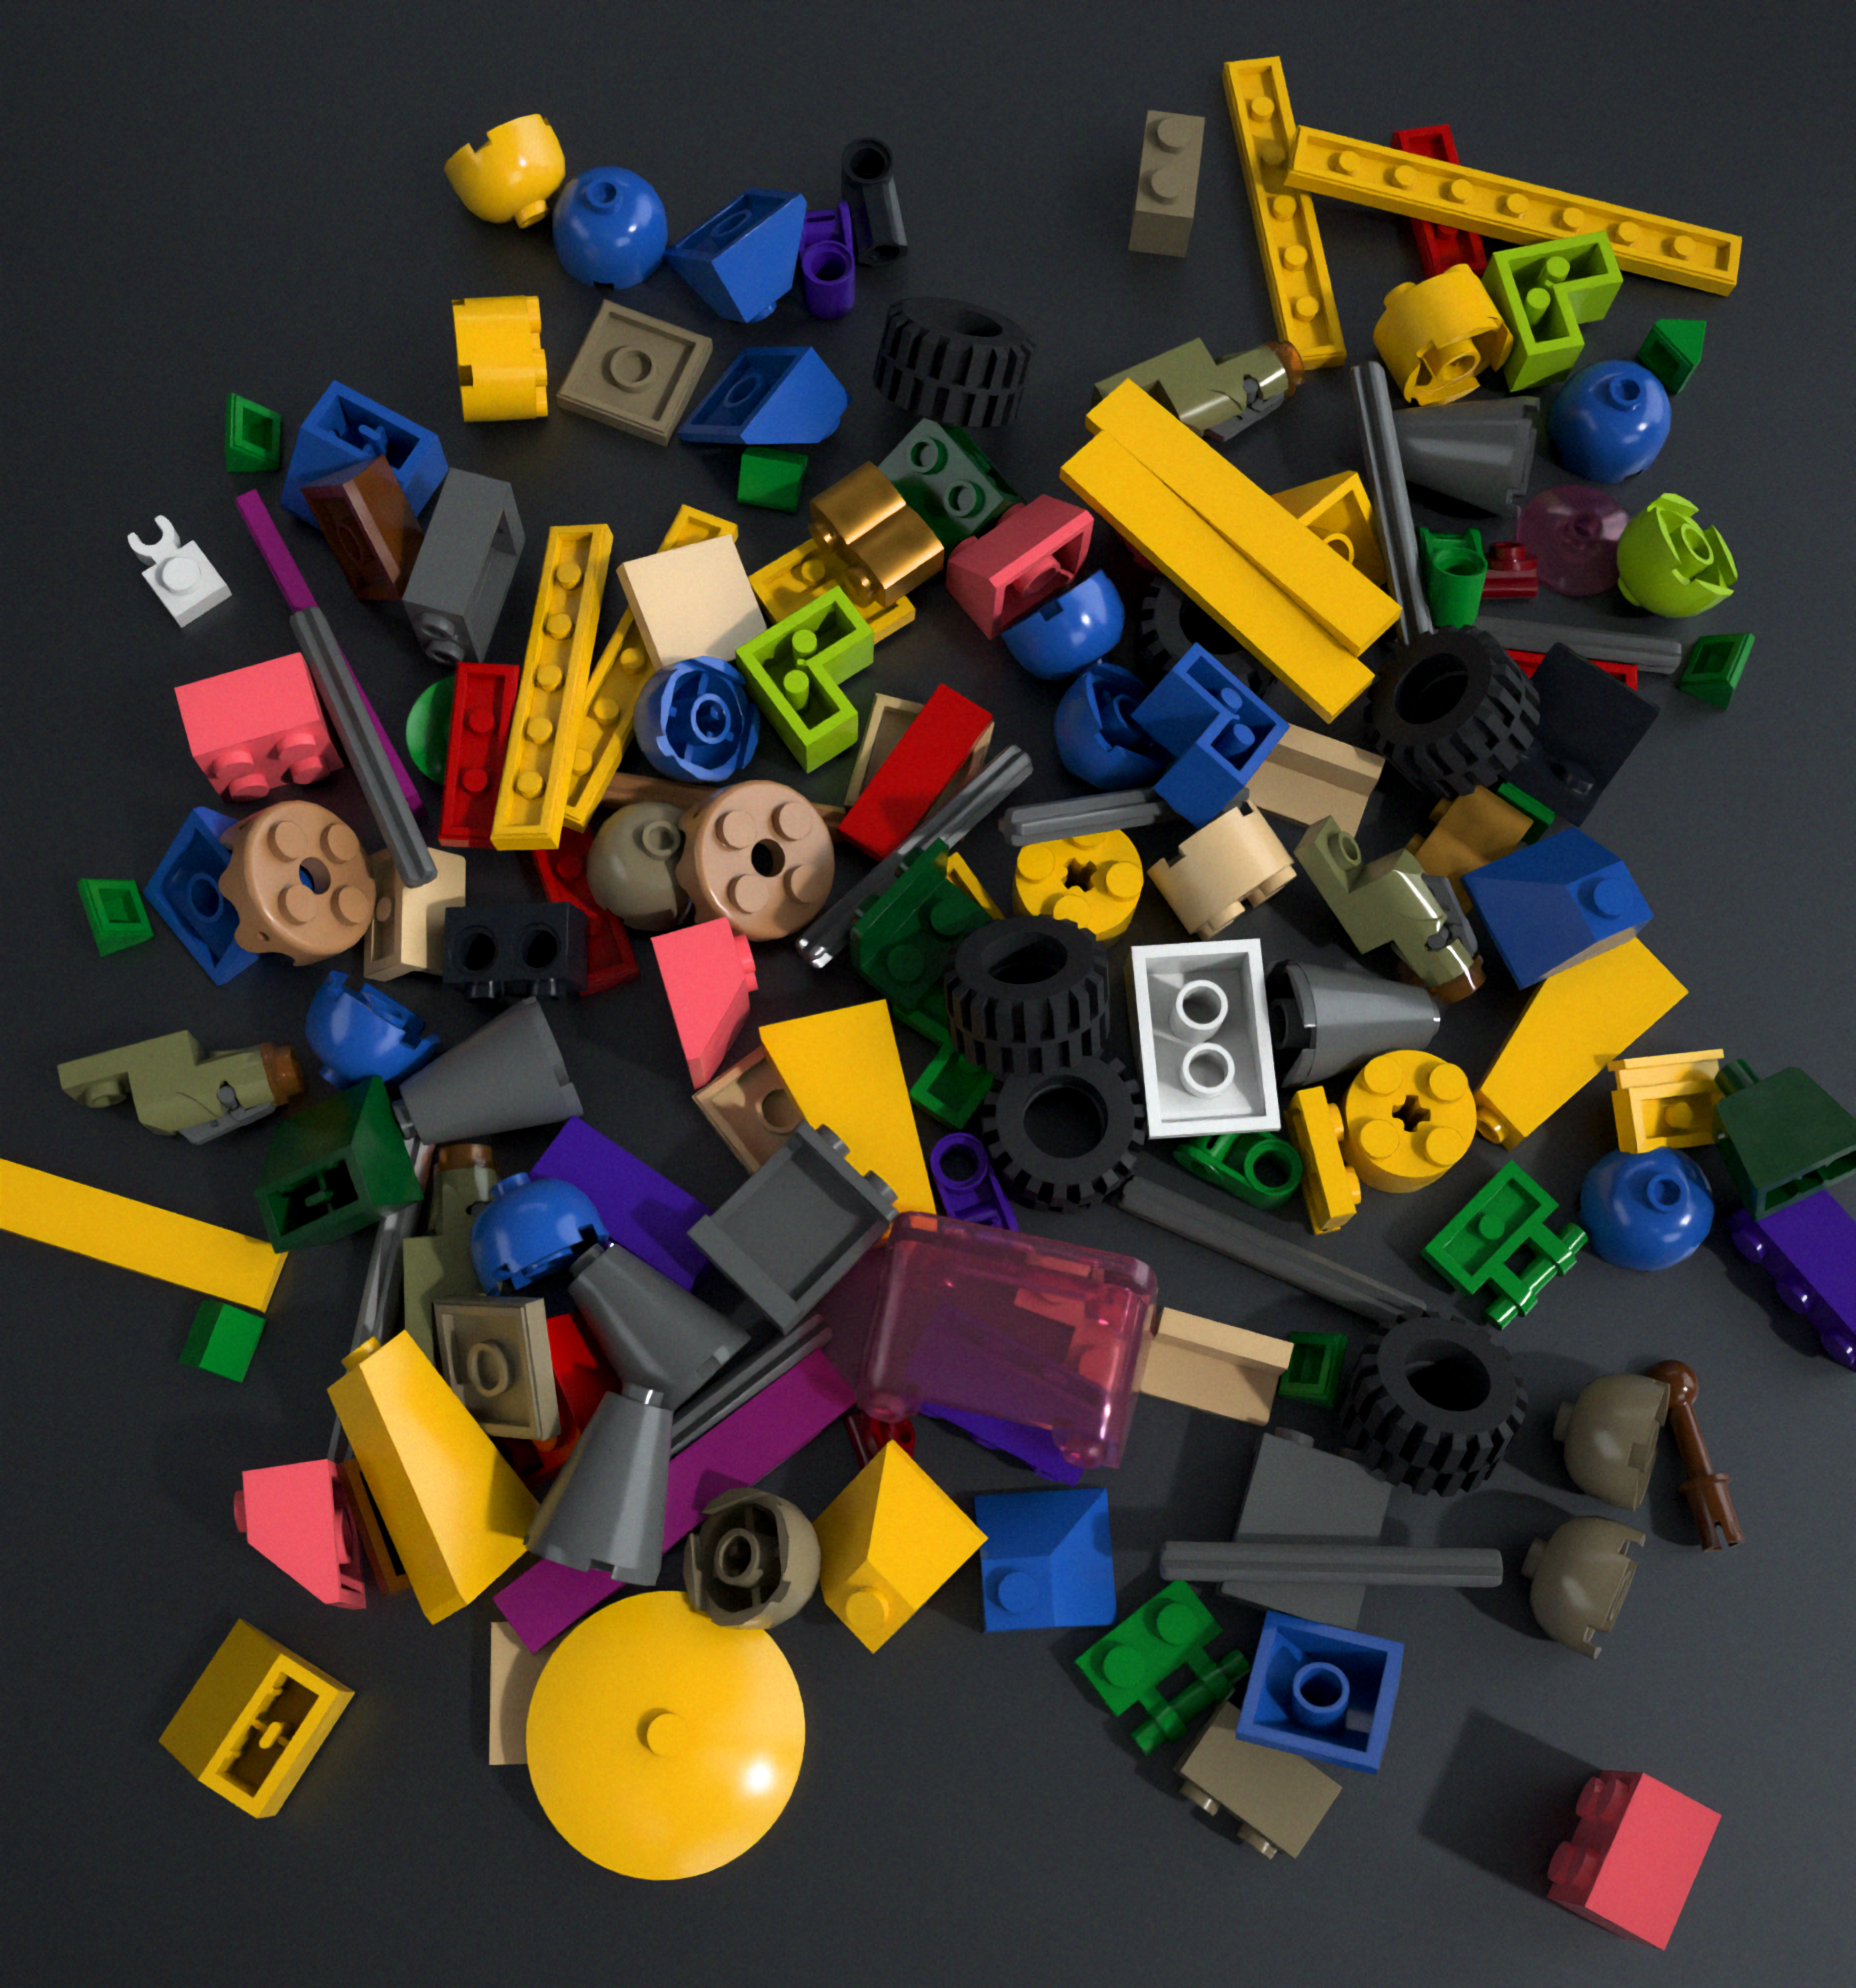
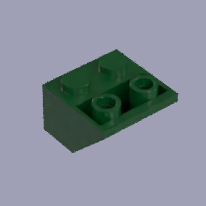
M372 1076L277 1125L254 1189V1194L275 1254L328 1245L424 1200L382 1076Z

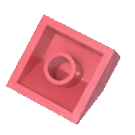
M1042 494L1026 506L1024 503H1018L1009 508L999 518L996 527L979 539L976 536H971L955 547L947 561L945 588L987 638L991 640L1084 574L1094 518L1086 509Z
M727 916L651 938L695 1093L712 1082L751 1013L748 992L758 990L754 973L756 968L746 934L733 937Z
M329 1459L243 1471L244 1490L235 1492L234 1515L238 1531L240 1533L247 1532L248 1543L323 1603L350 1610L366 1608L360 1533L336 1469L338 1464Z

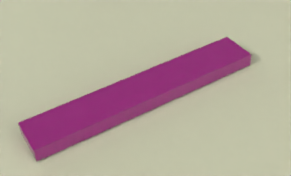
M253 489L236 497L238 502L235 504L293 614L303 611L310 606L318 607L257 490ZM337 642L413 817L417 820L428 813Z
M820 1347L669 1462L662 1556L703 1525L710 1515L701 1512L711 1500L729 1489L754 1486L860 1403V1398ZM543 1558L493 1596L492 1600L532 1655L535 1656L628 1583L610 1579L612 1573L589 1568L587 1573Z

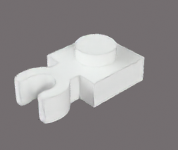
M159 515L155 518V521L163 536L158 543L145 545L134 532L128 535V542L138 559L144 564L152 566L142 572V575L182 628L230 597L232 593L194 540L180 548V538L172 523L166 517Z

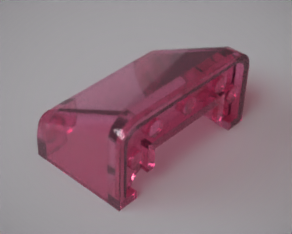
M901 1212L894 1220L886 1246L854 1393L857 1408L864 1410L866 1414L876 1420L886 1423H899L904 1417L917 1415L921 1402L924 1401L1042 1428L1052 1432L1054 1445L1063 1452L1062 1457L1068 1463L1084 1469H1099L1102 1465L1120 1469L1156 1328V1274L1147 1264L1122 1254L925 1212Z

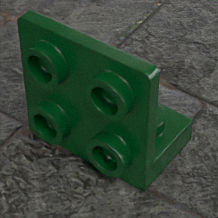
M922 418L877 467L893 484L904 502L926 522L944 548L943 568L947 565L949 555L955 547L965 539L975 536L991 518L999 520L1009 508L1018 503H1024L1025 506L1028 505L1025 499L972 438L959 426ZM936 573L923 583H930L938 573Z
M939 837L926 850L920 846L914 848L895 870L894 876L898 880L882 896H879L876 892L870 894L857 907L850 918V923L854 925L850 931L851 968L907 1017L943 981V959L949 956L948 948L952 943L963 940V933L971 928H981L985 926V922L994 919L946 878L949 845Z

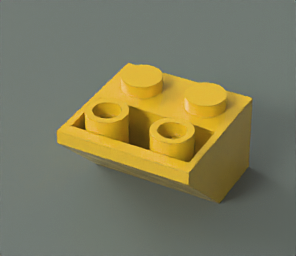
M239 1618L158 1741L198 1781L256 1819L276 1816L350 1702L355 1691L244 1619Z

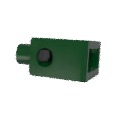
M1737 1059L1724 1066L1716 1074L1714 1082L1725 1095V1098L1719 1100L1713 1107V1140L1747 1212L1754 1222L1856 1174V1119L1803 1070L1788 1067L1762 1080L1747 1059Z

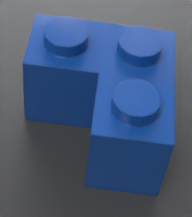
M1197 642L1193 644L1130 715L1132 719L1145 729L1147 735L1153 741L1163 745L1177 758L1152 789L1164 798L1177 814L1185 817L1198 830L1204 828L1243 789L1290 728L1286 721Z

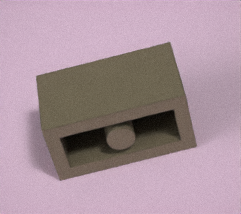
M1147 110L1139 157L1128 250L1185 258L1194 219L1205 117Z
M1222 1701L1221 1704L1215 1705L1172 1769V1771L1185 1780L1179 1792L1212 1817H1214L1220 1807L1242 1823L1236 1835L1270 1861L1277 1851L1284 1856L1296 1859L1343 1787L1299 1755L1237 1740L1236 1730L1241 1711L1230 1702Z

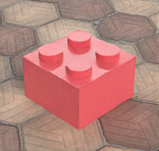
M301 652L174 688L192 756L223 802L231 800L236 802L254 801L267 795L269 789L292 782L297 784L316 783L328 777L330 771L345 767L331 717Z
M1602 1770L1599 1779L1596 1777L1589 1779L1579 1796L1576 1814L1582 1818L1571 1843L1563 1841L1552 1857L1547 1878L1553 1881L1547 1898L1622 1939L1665 1950L1722 1815L1643 1772Z

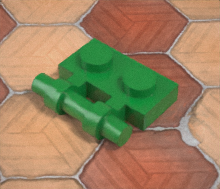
M1511 1159L1419 1254L1466 1299L1472 1296L1484 1283L1493 1289L1497 1298L1482 1312V1315L1491 1326L1502 1331L1516 1316L1525 1317L1538 1303L1536 1295L1555 1275L1563 1277L1576 1264L1575 1254L1586 1244L1589 1238L1578 1225L1569 1222L1557 1235L1543 1224L1544 1220L1559 1204ZM1524 1242L1533 1250L1535 1258L1516 1276L1504 1262Z
M1173 1580L1073 1660L1114 1717H1118L1136 1701L1139 1703L1149 1718L1132 1731L1130 1736L1146 1757L1166 1740L1172 1745L1188 1733V1729L1185 1726L1214 1701L1217 1704H1221L1222 1701H1227L1236 1694L1233 1686L1252 1671L1251 1665L1237 1648L1216 1664L1211 1660L1203 1647L1221 1634L1223 1630L1186 1581ZM1185 1663L1197 1680L1171 1701L1167 1702L1155 1686Z

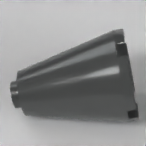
M1519 396L1392 410L1405 480L1502 517L1518 519L1522 509L1518 505L1511 504L1513 495H1526L1537 435V428H1531L1532 419H1527V412L1539 413L1540 397Z
M1290 959L1271 961L1263 969L1276 1082H1282L1279 1088H1298L1361 1069L1370 1060L1389 1052L1424 1050L1439 1030V1008L1422 987Z
M535 995L521 999L398 1086L403 1098L391 1102L406 1139L418 1134L424 1146L567 1121L573 1115L576 1117L584 1115L573 1082L568 1080L569 1076L563 1063L564 1060Z
M596 1243L568 1269L575 1280L567 1288V1291L622 1386L624 1381L663 1392L664 1396L661 1406L674 1410L673 1413L751 1339L741 1326L617 1243L606 1251L599 1243Z
M624 1381L621 1393L606 1391L529 1524L523 1545H526L525 1549L553 1562L587 1573L589 1568L612 1573L610 1579L644 1586H655L658 1574L661 1571L674 1411L661 1406L664 1396L663 1392Z

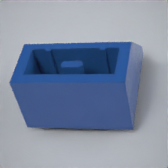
M333 380L300 426L279 504L282 510L321 530L300 488L384 453L415 517H417L449 471L439 437L417 423Z

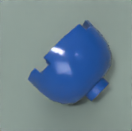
M611 165L595 166L578 173L560 191L552 211L555 252L565 271L582 284L594 287L593 281L602 284L612 283L613 289H627L647 280L664 261L663 253L669 240L667 213L654 187L631 170Z
M1612 359L1588 364L1565 382L1548 411L1546 434L1549 443L1553 438L1555 446L1562 453L1559 460L1568 470L1588 481L1613 484L1622 482L1628 475L1636 474L1639 471L1641 474L1650 468L1667 440L1670 431L1672 409L1664 386L1650 370L1635 362Z
M1102 568L1062 591L1063 593L1049 602H1045L1000 634L1012 656L1026 671L1039 679L1060 681L1073 675L1079 678L1101 663L1112 664L1106 654L1122 638L1125 628L1124 605L1111 579L1106 576Z
M709 656L689 658L659 669L644 684L634 706L633 730L638 748L649 764L672 780L698 784L719 782L728 779L727 777L735 770L743 769L751 761L759 741L760 714L756 702L748 703L746 693L741 685L748 683L742 673L725 660Z
M1101 663L1091 671L1080 676L1064 693L1054 716L1055 740L1065 768L1072 775L1087 783L1110 791L1129 790L1143 784L1161 773L1167 766L1166 764L1175 758L1163 745L1153 741L1147 735L1145 729L1130 717L1145 699L1140 692L1148 686L1139 677L1121 666Z
M330 971L316 992L306 1016L305 1035L309 1048L324 1063L319 1074L329 1083L343 1091L372 1076H382L386 1089L399 1087V1084L426 1065L440 1044L439 1035L435 1032L424 1038L419 1032L426 1022L402 1003L366 982L360 991L356 992L343 986L349 977L348 974L341 971Z
M1660 1146L1649 1152L1638 1154L1620 1152V1148H1617L1596 1161L1582 1178L1579 1191L1582 1190L1580 1196L1581 1210L1578 1212L1579 1226L1587 1234L1591 1248L1611 1265L1625 1270L1633 1268L1639 1271L1661 1272L1687 1259L1709 1234L1715 1212L1710 1182L1700 1165L1679 1148L1673 1149Z
M523 1172L497 1183L490 1189L494 1200L480 1210L469 1233V1254L475 1273L486 1296H498L501 1294L497 1282L510 1278L515 1290L528 1286L573 1264L583 1255L579 1244L591 1236L601 1246L607 1241L610 1234L591 1200L573 1184L552 1177L531 1182L527 1173Z

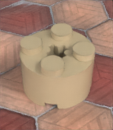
M1252 800L1246 801L1240 810L1238 807H1235L1178 845V852L1180 853L1169 862L1161 858L1147 871V874L1190 935L1197 933L1203 942L1234 922L1233 919L1245 911L1241 902L1248 899L1252 907L1255 908L1282 890L1285 884L1297 876L1291 867L1295 861Z

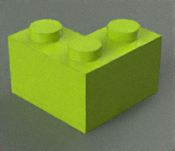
M1606 230L1492 253L1481 283L1514 339L1511 354L1502 365L1509 391L1514 392L1566 381L1585 345L1578 324L1604 319L1623 283V278Z
M837 585L735 650L737 670L742 673L748 683L742 686L752 700L757 703L758 708L807 774L858 742V712L838 685L872 664L874 659V632L840 586Z

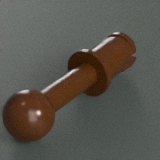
M1672 1359L1660 1361L1648 1371L1646 1377L1670 1384L1667 1416L1689 1480L1677 1486L1679 1495L1687 1496L1702 1541V1550L1704 1553L1722 1550L1716 1532L1718 1526L1723 1528L1729 1548L1741 1545L1747 1540L1745 1534L1741 1531L1727 1485L1732 1482L1729 1473L1715 1474L1692 1405L1699 1393L1697 1375L1690 1366L1682 1361Z

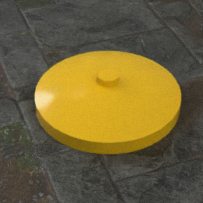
M656 1591L627 1597L602 1608L580 1623L564 1638L542 1670L531 1699L526 1724V1753L531 1781L544 1812L556 1830L571 1846L598 1865L616 1873L640 1879L675 1880L689 1878L710 1872L742 1855L759 1841L782 1813L798 1779L803 1760L805 1745L803 1703L793 1671L782 1651L763 1629L735 1630L721 1627L711 1622L712 1619L706 1611L696 1609L689 1600L688 1593L683 1591Z

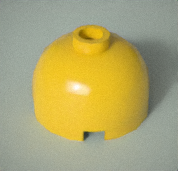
M540 114L520 117L499 125L486 132L490 141L482 145L475 153L470 143H468L447 160L443 170L454 191L469 211L484 221L496 224H504L516 220L519 228L529 227L550 214L547 203L559 193L565 178V157L560 143L548 119L545 117L543 120Z

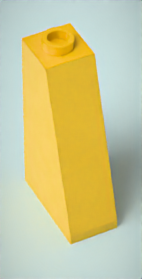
M1636 936L1629 942L1540 981L1472 1093L1477 1112L1476 1128L1490 1142L1494 1144L1501 1143L1510 1152L1606 1067L1607 1062L1615 1059L1687 995L1689 991Z
M886 999L758 1027L760 1043L766 1060L779 1083L782 1084L798 1116L804 1119L814 1130L821 1124L829 1127L850 1150V1153L844 1159L862 1176L869 1170H872L898 1196V1199L892 1204L899 1212L898 1222L873 1246V1249L888 1246L890 1255H901L928 1247L927 1237L937 1235L940 1225Z
M403 1330L383 1346L373 1336L341 1360V1363L348 1373L326 1390L423 1613L430 1623L435 1625L469 1605L527 1551L525 1549L526 1545H523L526 1530L538 1511L540 1504L408 1332Z

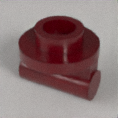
M1490 543L1489 552L1484 553L1488 565L1481 599L1536 598L1538 593V578L1536 575L1538 557L1526 553V544Z
M879 1404L868 1411L857 1413L843 1420L861 1471L892 1439L913 1458L915 1445L913 1426L904 1414L898 1412L890 1405Z

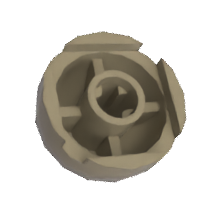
M641 801L620 808L601 825L589 849L586 881L595 902L605 912L608 908L614 915L625 919L623 924L635 930L663 931L683 924L696 910L692 899L680 886L675 875V869L682 858L686 842L685 833L678 829L677 824L685 811L671 804Z
M1618 1372L1601 1375L1586 1384L1575 1404L1567 1401L1562 1402L1555 1422L1553 1439L1565 1443L1564 1465L1572 1481L1586 1494L1607 1504L1633 1512L1636 1511V1507H1640L1659 1450L1658 1447H1655L1659 1426H1665L1670 1399V1384L1642 1375Z
M752 1487L729 1489L711 1500L701 1512L710 1516L703 1523L699 1535L689 1534L684 1551L683 1577L689 1600L698 1610L706 1611L712 1619L711 1622L721 1627L735 1630L772 1629L799 1613L812 1597L821 1569V1548L817 1534L798 1506L783 1498Z
M1599 1515L1578 1516L1562 1523L1548 1542L1538 1537L1534 1539L1524 1561L1521 1575L1532 1579L1529 1602L1535 1620L1549 1637L1566 1648L1592 1660L1598 1657L1602 1648L1590 1643V1640L1595 1630L1600 1632L1603 1630L1610 1633L1638 1565V1562L1626 1556L1629 1544L1632 1542L1643 1547L1646 1539L1645 1532L1620 1521Z

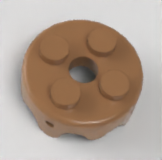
M747 780L717 790L688 808L680 817L677 825L678 829L685 833L686 842L682 858L676 866L675 875L680 886L688 893L695 905L696 914L694 921L697 925L727 916L733 937L746 934L747 940L762 942L798 932L809 924L824 907L833 884L835 872L834 847L828 828L818 810L794 789L770 780ZM757 842L765 845L773 858L772 870L767 877L760 875L752 865L751 853Z
M301 800L283 801L246 817L228 828L221 835L219 842L228 850H233L227 869L219 878L218 888L220 893L230 900L239 914L240 923L235 930L234 937L236 943L242 949L256 954L266 952L283 953L293 958L294 966H305L344 952L353 947L366 933L373 918L376 903L375 877L370 859L354 831L333 812L311 802ZM300 865L305 867L312 875L315 885L314 893L310 888L302 884L299 876Z

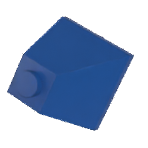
M748 187L665 250L663 253L664 258L721 318L748 324L759 322L774 312L777 308L775 301L792 287L807 202L802 193Z
M811 346L744 347L676 431V434L682 441L730 444L819 443L836 431L841 422V414L853 401V398Z
M201 806L193 808L143 891V895L218 986L229 982L266 953L256 954L248 952L236 943L234 934L240 923L239 914L230 900L225 898L218 888L219 878L227 869L233 850H228L219 842V839L228 828L239 821ZM300 865V880L303 885L310 888L314 893L313 877L305 867Z
M1574 826L1462 875L1460 878L1464 889L1519 990L1631 941L1654 917L1623 860Z
M1107 1488L973 1496L975 1525L988 1537L977 1550L982 1634L1118 1625Z
M1267 1610L1236 1730V1739L1377 1776L1386 1747L1399 1688L1404 1643Z

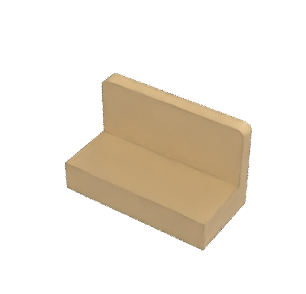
M1288 723L1290 728L1244 786L1249 788L1250 792L1249 799L1246 801L1252 800L1259 812L1306 829L1311 824L1331 815L1341 831L1349 833L1354 838L1368 798L1379 780L1386 758Z
M427 847L438 874L432 882L414 889H409L401 880L388 848L368 856L375 877L376 903L373 918L364 936L365 978L386 982L412 971L443 976L445 908L465 907L466 861L463 856Z
M1164 1307L1156 1319L1139 1391L1147 1396L1256 1427H1263L1269 1421L1278 1379L1288 1369L1294 1343Z

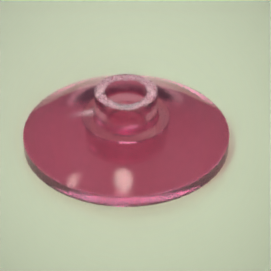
M1580 485L1559 486L1543 492L1528 505L1518 524L1517 542L1526 544V553L1538 557L1536 575L1541 584L1556 592L1570 596L1595 595L1607 591L1618 583V578L1620 577L1617 567L1618 540L1631 519L1618 502L1599 490ZM1574 526L1586 529L1591 536L1584 537L1579 535L1575 531Z

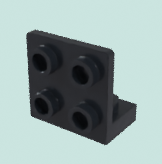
M1556 642L1530 678L1540 700V704L1535 707L1540 714L1538 727L1529 730V734L1534 739L1528 750H1520L1516 758L1519 762L1510 771L1505 768L1498 775L1579 828L1596 805L1605 788L1658 717L1660 707L1561 642Z

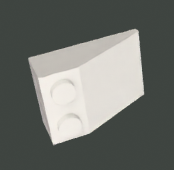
M1260 938L1131 946L1123 969L1132 1048L1139 1087L1141 1089L1142 1104L1146 1105L1147 1119L1145 1123L1148 1139L1279 1131L1281 1124Z

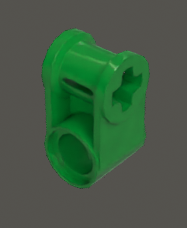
M1415 527L1414 531L1432 624L1439 627L1453 624L1457 629H1460L1464 624L1473 625L1477 620L1488 565L1482 550L1479 529L1466 528L1464 534L1430 533L1427 527Z
M1268 1131L1222 1134L1211 1149H1207L1215 1135L1189 1137L1186 1144H1177L1172 1152L1173 1157L1193 1174L1221 1186L1249 1203L1252 1207L1261 1210H1275L1284 1206L1292 1197L1303 1173L1302 1159L1298 1151L1289 1143ZM1264 1162L1277 1165L1286 1176V1184L1274 1188L1262 1185L1257 1180L1253 1167Z

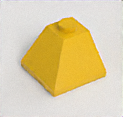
M1345 471L1270 495L1271 498L1376 586L1380 587L1387 581L1374 511L1357 472Z
M893 1439L877 1453L812 1523L821 1548L819 1581L824 1601L873 1654L988 1539Z

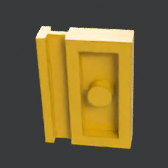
M1723 1049L1607 1062L1608 1072L1615 1071L1617 1090L1611 1091L1620 1152L1638 1154L1649 1152L1660 1146L1676 1149L1715 1144L1712 1136L1713 1107L1719 1100L1725 1098V1095L1716 1085L1714 1079L1719 1072L1718 1059L1724 1058Z
M1323 1086L1299 1090L1287 1105L1288 1110L1283 1111L1282 1115L1290 1145L1298 1151L1302 1159L1303 1173L1300 1183L1313 1233L1316 1236L1339 1231L1341 1229L1340 1226L1345 1225L1357 1213L1355 1205L1361 1202V1191L1353 1166H1344L1338 1142L1344 1139V1127L1337 1105L1335 1103H1327Z

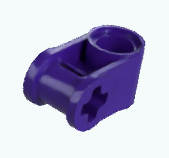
M839 201L836 208L806 211L797 255L803 301L806 308L814 316L821 319L833 320L843 317L852 309L855 303V259L853 254L852 225L847 201ZM833 279V281H823V280Z
M962 1132L948 1134L940 1139L932 1150L927 1170L928 1179L940 1209V1216L949 1245L959 1266L970 1263L971 1255L1006 1242L1011 1247L1022 1244L1020 1230L1013 1209L1005 1192L1000 1187L988 1152L982 1142L973 1135ZM949 1153H963L973 1161L976 1173L967 1181L957 1182L950 1180L941 1170V1159ZM989 1223H993V1224H991V1225H989V1226L980 1228V1229H978V1230H975V1231H972V1232H968V1231H970V1230L979 1228V1227L984 1226V1225H987V1224H989Z

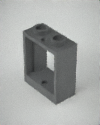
M452 467L448 471L402 598L422 651L429 658L440 664L456 667L457 662L483 663L526 541L509 482Z

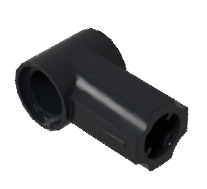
M861 137L849 143L843 151L841 196L843 201L848 202L858 263H866L872 268L889 266L899 258L907 256L908 245L893 177L894 156L890 148L883 141L874 137ZM862 173H870L877 177L873 179H863L858 177L857 175Z

